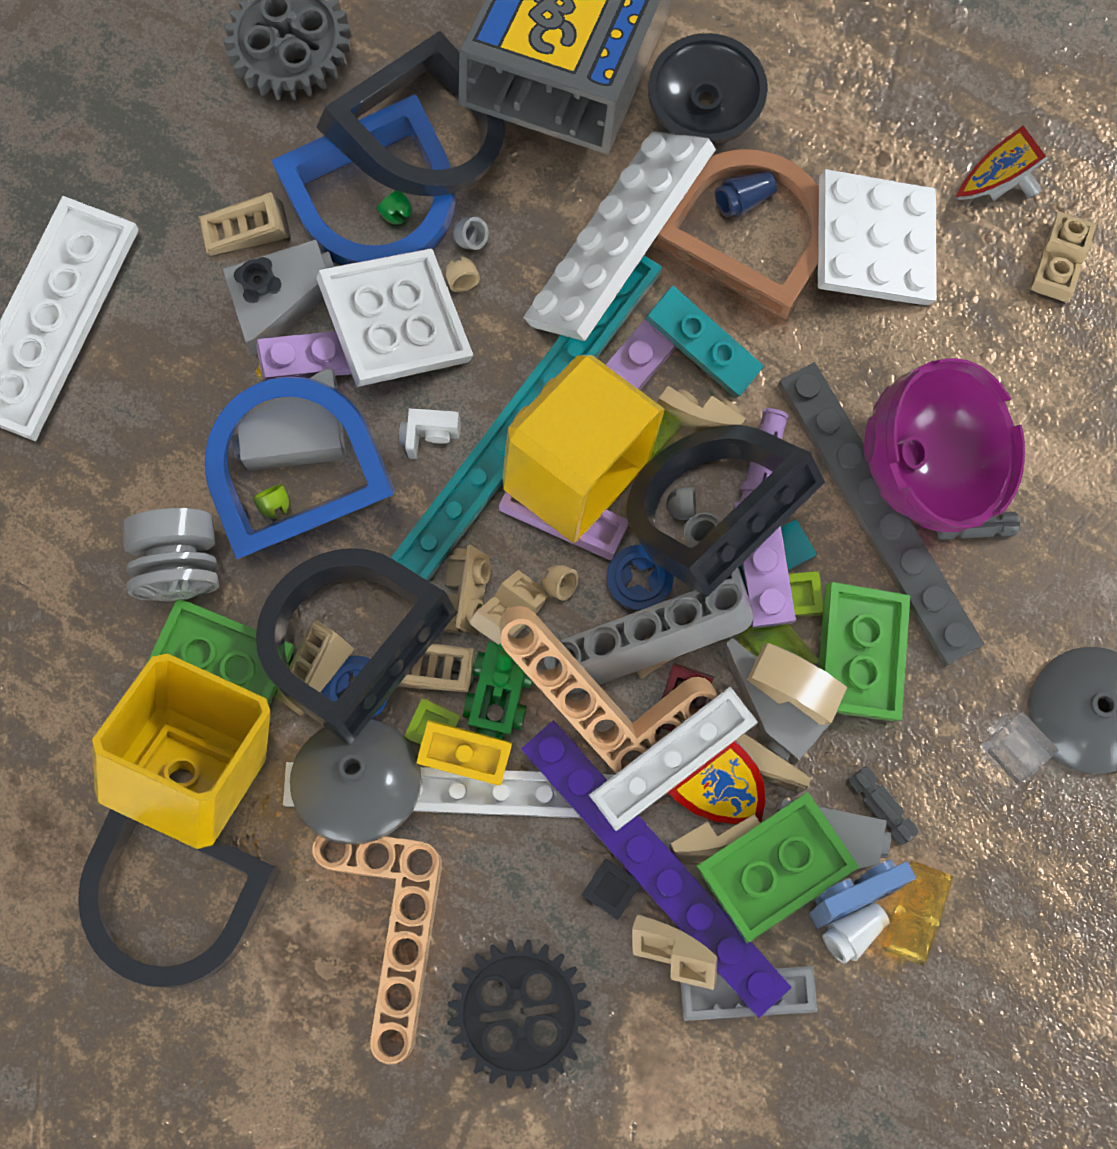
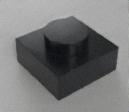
M605 858L581 896L618 920L640 887V884L632 875Z

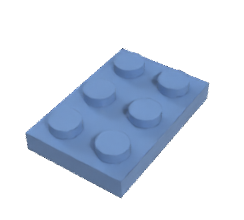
M892 859L867 870V873L854 881L855 886L849 878L826 889V892L815 899L818 906L809 913L816 929L868 906L872 902L885 898L916 879L909 862L906 861L895 867Z

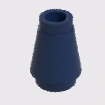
M769 171L725 179L721 186L715 189V200L720 212L725 217L734 216L738 218L777 192V184L774 176Z

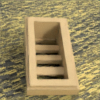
M271 192L199 216L206 253L210 256L272 243L290 237L284 205ZM265 214L268 215L269 224L266 222ZM249 217H254L256 228L251 229ZM235 220L238 221L240 233L236 235L233 221ZM222 223L225 239H219L216 224Z
M315 619L307 630L289 668L296 677L318 692H321L351 655L354 648L336 632ZM278 689L275 697L302 716L304 712L290 702Z
M432 644L412 668V674H407L398 687L468 692L475 649ZM430 656L426 677L420 676L423 657ZM439 657H445L442 679L435 678ZM454 658H462L458 680H450Z
M746 734L736 739L757 763L763 781L799 793L809 787L810 777Z

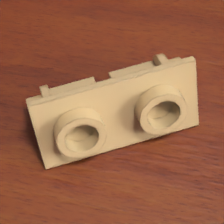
M467 545V549L455 548L453 555L448 557L445 586L448 588H458L457 594H447L457 610V614L444 628L443 632L457 634L460 629L474 637H478L479 630L469 623L475 612L484 605L485 586L490 579L491 566L489 563L490 556L472 545Z

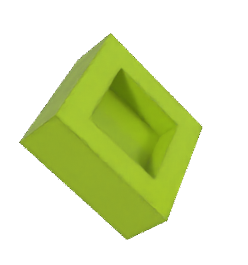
M819 571L789 574L795 617L822 616L824 605Z
M422 698L404 737L421 746L428 720L457 727L461 716Z

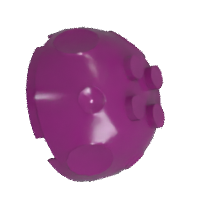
M946 358L930 361L900 376L892 385L887 386L874 405L872 416L868 419L864 437V453L879 494L896 512L916 521L918 525L927 529L942 532H961L969 528L981 526L983 522L994 515L1002 514L1015 497L1023 476L1025 440L1022 424L1014 426L1005 401H1010L1012 398L999 380L988 370L974 362L958 358Z

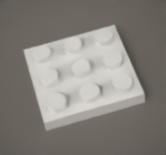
M825 169L819 176L818 289L925 306L935 302L936 189Z
M433 249L319 270L316 279L356 387L468 363L473 357Z

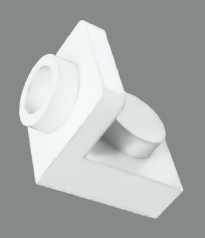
M409 408L408 422L401 421L399 430V445L405 446L408 458L417 459L419 437H425L426 441L437 444L449 443L450 439H460L461 421L459 412Z

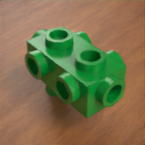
M488 641L486 652L478 651L473 675L479 677L476 693L468 692L463 717L469 719V729L476 730V733L502 739V737L511 738L513 729L522 730L527 705L519 703L523 688L531 689L533 681L505 651L501 643L498 645ZM493 706L503 709V716L498 721H492L487 716L488 710Z

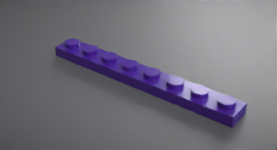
M554 720L521 748L526 757L677 928L695 938L717 956V973L757 1018H760L792 988L751 941L749 943L745 942L730 917L639 815L618 831H615L589 796L608 780Z

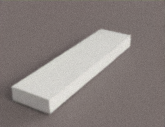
M729 687L589 796L615 831H618L758 722L733 689Z

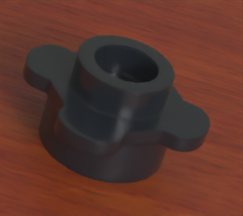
M266 257L252 259L235 270L234 279L242 285L244 289L243 298L246 302L257 303L260 297L268 293L276 294L281 290V280L274 276L271 270L273 264L270 259ZM260 277L261 282L255 283L254 279Z

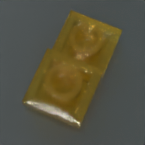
M911 860L909 864L916 879L901 888L897 904L891 914L881 950L924 966L942 917L953 875Z

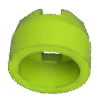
M283 484L269 487L252 498L259 512L270 519L277 518L275 509L279 508L284 515L289 507L288 494Z

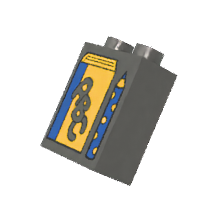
M484 0L460 48L459 105L609 155L669 17L671 0Z

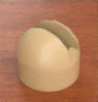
M460 257V261L455 263L453 260H450L446 266V280L450 289L454 292L468 291L480 281L476 266L468 258Z
M558 564L548 567L546 569L548 571L546 579L542 577L541 580L544 590L550 596L561 601L569 599L574 594L578 585L579 577L577 571Z

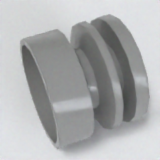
M190 508L157 509L134 514L122 522L124 550L127 554L140 557L126 565V573L133 577L127 582V591L131 597L142 600L176 601L205 595L219 588L218 575L212 572L217 567L215 556L201 553L215 545L211 513Z

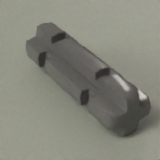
M1003 512L998 516L994 515L978 527L969 528L961 532L936 531L940 539H955L957 535H960V538L994 537V534L997 533L1000 536H1014L1020 530V519L1016 512Z
M870 767L861 768L851 776L849 784L858 795L861 792L864 794L865 798L863 801L877 819L887 820L886 826L888 825L892 829L890 833L896 843L899 845L906 844L918 834V827L910 817L907 819L903 817L902 814L905 811L883 784L879 786L875 782L879 778Z

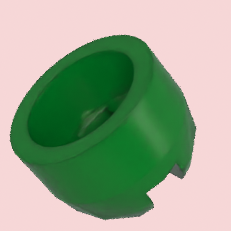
M395 190L381 201L376 210L389 223L399 225L405 222L403 216L409 218L412 214V205L403 192Z

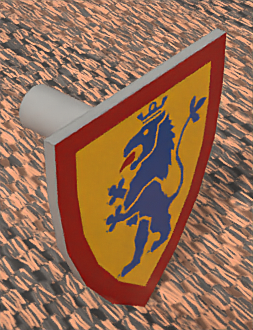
M1023 125L991 149L976 164L963 181L955 198L956 200H964L989 194L993 200H996L1017 184L1028 198L1035 197L1040 193L1041 187L1031 172L1046 162L1048 158Z
M736 740L667 792L692 813L715 822L737 825L753 815L756 816L760 823L762 822L766 803L764 781L757 763Z

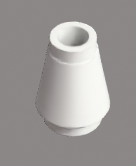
M872 902L870 905L828 924V931L822 935V938L830 953L839 962L845 964L850 959L857 961L890 921L885 911L877 903Z

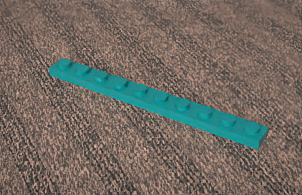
M643 255L585 341L563 335L559 336L391 556L393 560L425 580L429 581L502 485L507 432L516 415L523 407L529 406L539 396L546 383L553 377L556 378L576 356L593 355L595 358H598L660 276L662 266Z

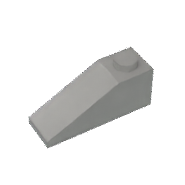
M731 638L726 643L723 653L750 713L758 722L756 727L759 734L768 743L765 747L785 761L789 760L795 765L830 724L821 726L790 702L778 704L750 683L747 678L757 658L735 639Z

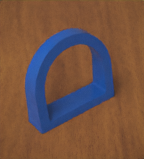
M416 94L359 120L383 147L411 136L429 169L443 170L451 168L447 155ZM323 136L271 160L278 180L310 241L317 240L320 252L325 253L329 251L331 260L340 266L434 249L448 231L454 215L455 193L434 196L426 218L408 236L385 245L355 243L341 237L325 224L304 187V184L351 163L352 161L328 138Z
M294 376L278 377L247 388L232 399L222 410L211 429L205 451L207 485L236 559L390 497L395 492L371 431L360 411L338 390L314 379ZM298 397L323 406L339 420L346 430L368 484L259 529H252L232 483L228 467L229 445L237 425L251 409L264 401L274 398Z

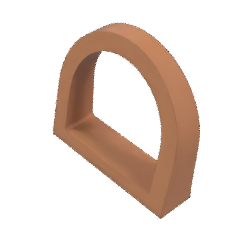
M739 149L716 154L710 157L651 246L787 320L818 270L819 186L801 167L782 156L770 152ZM769 171L774 176L775 181L786 186L797 196L809 219L810 241L784 284L776 283L679 229L696 200L708 187L727 177Z

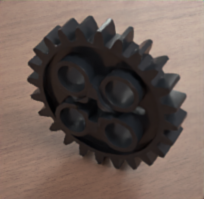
M508 940L507 953L501 954L495 944L490 945L492 958L487 961L480 954H475L474 957L479 968L474 971L463 967L461 970L467 977L468 982L466 984L453 983L452 985L457 992L462 994L460 1000H453L447 1003V1006L459 1010L458 1017L447 1021V1025L460 1027L461 1033L451 1040L452 1044L466 1043L468 1048L460 1057L462 1061L472 1056L478 1059L473 1073L477 1074L485 1067L491 1069L489 1083L493 1084L501 1073L506 1075L507 1088H512L516 1076H522L526 1088H530L532 1075L538 1073L541 1080L546 1084L549 1082L547 1069L551 1066L561 1074L565 1072L563 1063L560 1060L563 1056L575 1061L577 1060L578 1056L571 1048L572 1043L586 1044L587 1039L577 1032L578 1027L591 1025V1020L580 1016V1010L591 1006V1001L578 1000L577 994L587 987L586 983L572 984L570 979L578 969L572 967L563 971L560 966L565 955L562 953L552 961L548 959L549 945L545 944L538 954L533 953L531 940L525 942L523 951H517L513 940ZM535 974L546 976L552 985L550 995L541 1001L532 999L526 991L528 979ZM491 980L502 982L507 990L505 1002L497 1007L488 1005L482 996L485 984ZM515 1000H522L523 1007L526 1008L557 1004L559 1006V1010L556 1013L526 1017L525 1025L517 1026V1021L514 1018L491 1022H482L480 1020V1016L483 1013L513 1009ZM549 1020L556 1026L558 1031L557 1038L552 1044L542 1046L534 1041L532 1027L537 1021ZM504 1026L511 1032L513 1043L508 1050L497 1052L490 1047L488 1034L493 1027Z

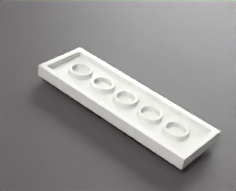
M652 131L649 137L642 143L640 150L629 166L621 173L620 179L611 192L600 203L597 212L586 228L578 235L576 242L563 261L557 265L554 274L545 287L534 298L533 304L523 317L531 327L582 341L587 339L715 152L716 148L709 138Z
M62 196L0 320V428L36 442L139 231L134 222Z

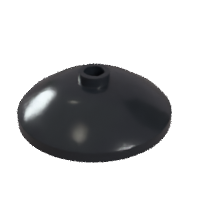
M714 33L689 35L669 45L654 62L648 84L651 108L658 121L673 135L709 138L713 145L732 141L749 131L758 121L764 110L768 92L767 77L757 56L741 42L731 37ZM706 99L712 104L702 105L699 101Z

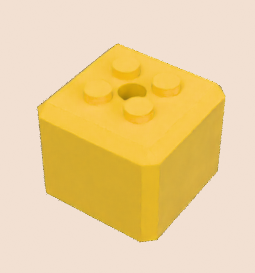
M593 355L576 356L556 378L553 377L546 383L539 396L529 406L527 405L519 411L513 423L508 427L502 474L503 489L574 544L579 541L584 533H587L600 518L601 514L617 500L651 459L665 409Z
M168 653L151 657L92 739L94 790L98 803L195 849L212 846L266 761L271 712L266 698ZM187 770L194 777L186 783H176L169 776L174 771Z

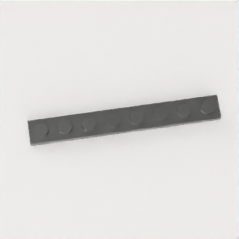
M814 362L779 380L777 386L900 593L910 595L909 608L944 667L984 646V642L910 519L896 512L879 494L873 476L869 471V465L865 460L864 443L816 363Z

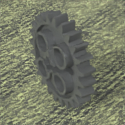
M237 0L241 11L229 10L228 13L232 23L224 24L227 37L223 39L227 58L230 65L233 66L236 76L238 78L244 77L249 89L258 84L262 96H265L271 88L274 90L277 100L281 99L284 90L290 92L293 100L297 98L298 89H304L308 96H312L311 85L316 83L323 89L327 88L324 77L327 75L337 79L338 73L335 65L346 66L347 64L344 53L351 52L349 38H352L346 11L341 10L339 0ZM284 13V15L280 17H273L276 14ZM311 27H320L315 31H307ZM268 45L262 50H256L259 46ZM295 59H304L297 64L291 63Z

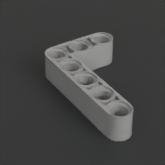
M705 512L691 517L684 527V537L689 548L695 547L720 523L718 518L711 513ZM738 567L708 597L693 590L560 640V642L597 684L601 685L737 635L751 625L754 618L753 610ZM734 605L730 609L724 610L726 607ZM693 620L691 623L684 625L686 622ZM544 657V664L547 670L555 668L560 662L556 657ZM575 688L570 690L568 693H580L585 690L581 688Z

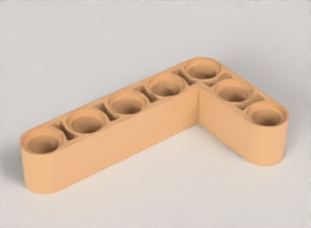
M515 606L506 610L501 616L499 623L501 644L505 651L616 774L631 763L622 760V757L627 752L639 751L643 754L666 736L655 733L659 726L670 723L674 724L676 729L703 707L697 709L689 707L694 698L698 696L709 697L708 704L718 696L713 685L707 679L692 677L682 682L632 723L532 610L523 606ZM516 624H524L532 629L528 636L519 639L512 637L508 633L511 627ZM552 656L560 660L559 664L551 670H544L537 666V663L544 657ZM581 688L587 691V695L581 700L572 701L566 698L567 693L572 689ZM601 720L615 722L614 726L608 731L601 732L594 729V726Z
M318 835L312 848L315 861L321 867L335 872L396 880L370 1039L371 1051L375 1058L385 1064H396L409 1056L415 1044L441 877L442 859L439 852L430 844L383 837L365 844H345L346 852L344 857L337 862L330 863L325 857V847L330 840ZM376 845H384L389 851L388 862L379 869L371 868L367 862L369 850ZM419 851L429 852L433 861L431 869L424 875H415L410 869L411 857ZM418 894L424 899L426 909L420 918L410 920L403 912V904L409 896ZM404 939H412L417 944L419 950L417 959L409 965L402 964L396 956L397 945ZM398 983L406 985L411 992V1002L403 1010L394 1008L389 1001L390 989ZM389 1029L399 1031L404 1038L403 1050L398 1055L388 1054L382 1047V1036Z

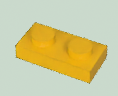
M428 720L416 764L501 786L512 742Z

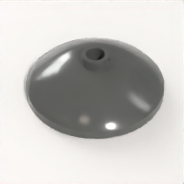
M1081 647L1064 652L1050 661L1041 670L1031 690L1029 714L1037 739L1054 759L1073 770L1089 774H1106L1117 771V652L1110 649ZM1099 698L1108 702L1109 711L1107 713L1099 710L1097 706Z
M371 719L350 745L324 727L305 742L292 765L290 792L295 809L302 821L313 832L327 840L352 845L379 840L398 829L415 808L421 790L420 765L416 764L417 755L412 745L400 732L380 721ZM355 764L361 767L359 772L354 775L345 773L346 768L350 765Z

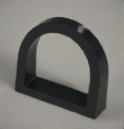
M438 31L325 106L317 124V129L363 172L384 186L411 195L442 196L464 190L486 174L501 150L504 140L505 122L503 119L469 108L475 117L480 132V145L477 154L466 163L457 167L432 170L410 165L395 157L357 119L425 72H430L459 98L460 52L441 31Z
M743 425L712 427L695 432L676 441L656 455L644 467L634 481L628 495L626 505L627 520L643 549L655 563L701 595L708 597L825 483V480L810 451L797 447L755 427ZM719 459H743L757 463L772 471L757 488L693 548H689L655 527L656 509L666 489L679 476L698 465Z
M357 548L333 550L302 562L286 574L271 591L261 610L257 624V652L264 671L284 696L300 710L350 745L457 614V610L444 590L384 554ZM349 579L368 580L386 586L413 604L414 607L336 701H331L291 672L285 653L286 631L295 610L310 594L325 585Z
M110 809L86 860L80 879L78 906L82 927L87 940L98 957L120 976L135 983L156 988L189 986L213 976L228 965L239 953L248 939L280 871L275 866L216 839L212 846L195 849ZM138 824L248 876L228 922L218 939L204 953L179 965L152 966L138 961L125 952L118 944L107 922L105 913L106 887L133 829Z

